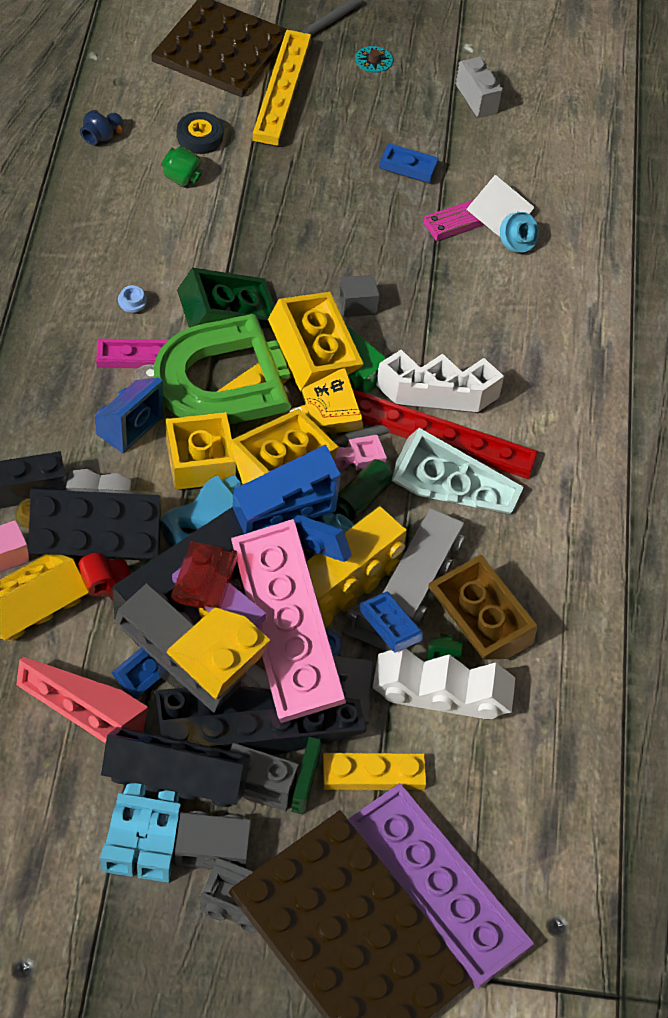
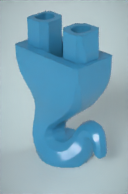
M216 475L203 485L198 497L192 503L167 511L161 519V531L167 543L172 547L190 535L184 533L181 528L198 530L233 506V489L241 486L237 477L232 475L221 480Z

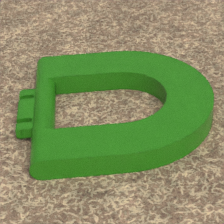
M255 314L205 323L185 329L169 339L156 357L154 378L158 377L163 380V404L178 417L227 412L229 424H235L285 413L291 408L281 381L290 378L289 369H287L281 349H279L278 341H266ZM253 347L266 382L221 392H211L194 386L188 380L186 374L196 361L204 357Z

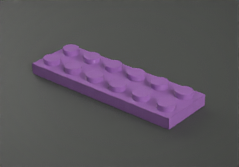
M400 783L348 818L441 935L443 941L474 981L472 984L477 990L533 948V941Z

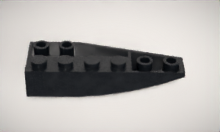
M240 686L214 713L186 687L155 690L159 736L228 751L231 750L233 743L269 755H276L305 749L309 737L321 739L320 742L326 744L366 732L360 699L345 698V704L281 723L277 715L271 689Z

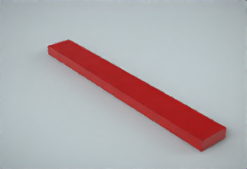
M352 389L363 424L368 426H385L389 429V433L406 439L418 428H421L486 466L529 480L539 451Z

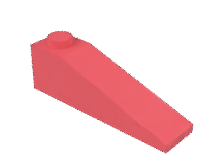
M26 657L19 659L16 685L102 742L106 743L107 735L117 726L144 732L148 707L126 692Z

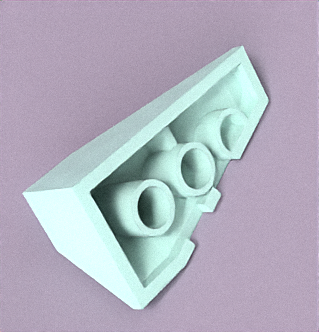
M418 428L408 437L396 461L392 477L394 483L418 496L506 514L512 513L524 488L421 428Z

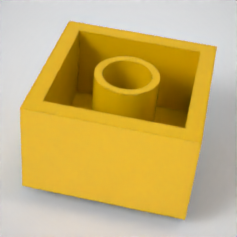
M227 412L166 419V443L175 490L203 487L207 481L216 475L221 480L232 475L236 476V462L230 447L232 437Z

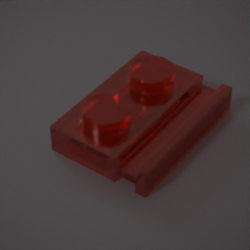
M191 541L171 594L172 602L203 609L206 606L221 609L238 559L237 550L228 552L223 551L222 547Z

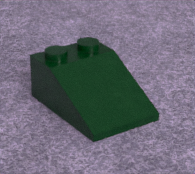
M192 267L177 289L189 328L249 314L257 316L262 329L271 327L268 318L275 306L265 278Z

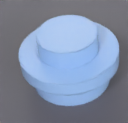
M131 285L123 288L118 296V304L126 312H139L145 308L147 297L140 287Z

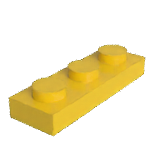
M323 753V790H390L399 783L405 790H425L424 754Z

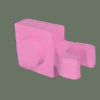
M378 435L349 439L346 448H338L334 462L339 471L353 463L356 470H361L373 459L386 463L387 457Z

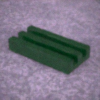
M312 737L308 739L293 796L291 812L303 815L306 811L320 757L321 739Z

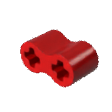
M102 553L86 555L77 565L88 593L91 596L105 595L110 597L112 601V586L131 574L125 560L107 559Z

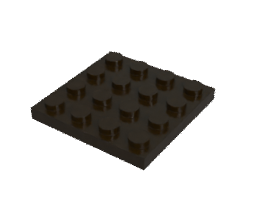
M197 0L152 52V62L242 98L278 53L286 30L289 29L214 0Z

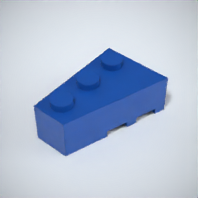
M325 444L233 489L232 508L243 533L247 534L294 519L297 515L312 519L335 512L341 474Z

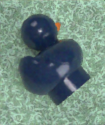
M98 110L89 111L83 118V127L80 129V134L91 145H96L98 142H107L111 140L114 132L117 134L122 133L123 119L118 113H110L105 117Z

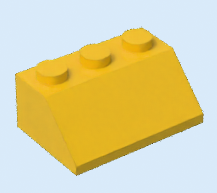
M331 292L281 298L278 300L268 321L300 392H302L304 387L340 369L345 368L347 375L363 366L362 359Z
M299 408L238 436L230 442L243 484L325 444L334 460L339 448Z
M45 554L0 579V639H7L8 641L17 639L25 633L24 629L34 623L36 625L45 623L53 617L52 613L62 607L64 609L73 607L81 601L80 597L87 594L88 590L73 558L64 555Z

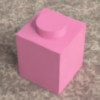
M16 520L0 525V572L29 562L27 544Z

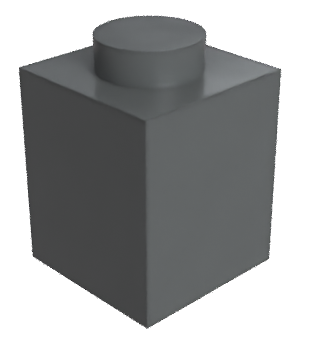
M374 274L340 277L338 297L343 317L377 314L378 303L382 302L383 295L381 286L376 285Z

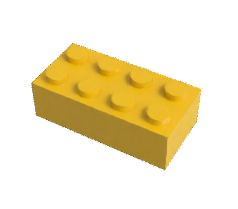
M380 506L345 532L352 554L347 561L342 562L319 553L307 561L325 628L331 623L336 614L340 611L345 612L349 610L359 596L363 593L368 594L372 592L382 578L386 575L392 576L401 561L407 530Z

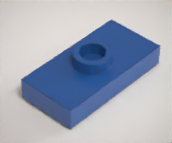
M300 515L294 518L303 548L342 562L347 561L352 556L343 529Z
M388 591L360 603V612L394 653L423 640V632Z

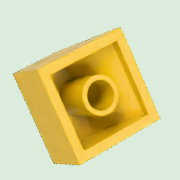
M214 607L176 641L166 653L216 700L263 656L270 639L245 616Z

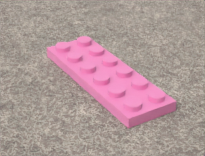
M294 519L231 538L246 597L266 613V620L257 628L270 639L262 658L280 722L283 723L345 704L346 699Z

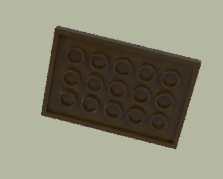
M341 810L334 813L234 885L228 892L323 1018H431L474 982L443 941L441 935Z

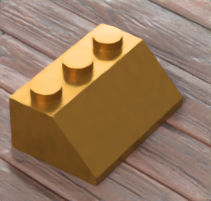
M482 554L428 583L429 589L483 660L508 659L534 643L537 624Z

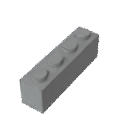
M431 508L428 510L383 593L388 591L418 625L422 623L428 608L425 607L427 600L433 601L435 599V595L429 589L428 583L449 572L453 563L450 557L453 552L457 554L460 552L465 541V536L461 535L464 522Z

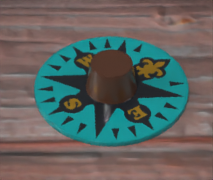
M367 46L361 48L356 53L355 62L365 71L379 73L391 67L393 58L384 48Z

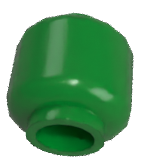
M179 146L176 149L172 147L161 163V166L164 167V176L180 187H185L190 182L195 184L203 172L199 168L201 165L200 157L183 146Z

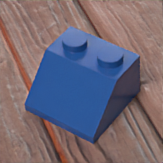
M158 377L134 381L128 388H123L107 406H102L95 416L96 435L121 453L126 452L163 418V380Z

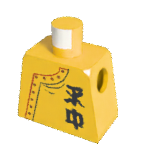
M345 368L304 387L302 394L305 405L289 410V412H292L299 408L326 435L363 429L362 417Z

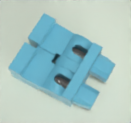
M132 782L127 784L123 794L118 793L106 843L103 845L100 856L101 872L133 877L135 864L137 863L138 878L169 883L180 820L178 792L165 790L159 792L157 800L145 798L147 791L144 787L145 785Z

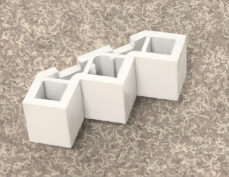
M399 350L379 363L376 386L396 404L479 412L499 398L504 375L485 358L462 372L443 354L420 367L407 354Z
M406 648L396 653L390 650L378 654L373 689L390 702L482 719H494L499 715L512 712L515 677L497 663L469 670L450 654L425 662Z

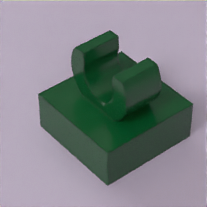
M440 633V639L430 637L426 661L449 654L460 661L463 643L453 641V635Z

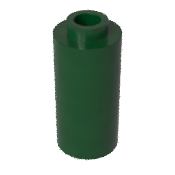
M373 459L338 492L335 513L344 515L350 521L355 520L393 483V472L390 467L381 460Z

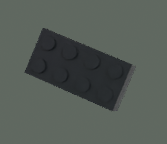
M34 486L30 489L28 553L79 556L102 553L105 557L154 559L159 556L162 492Z

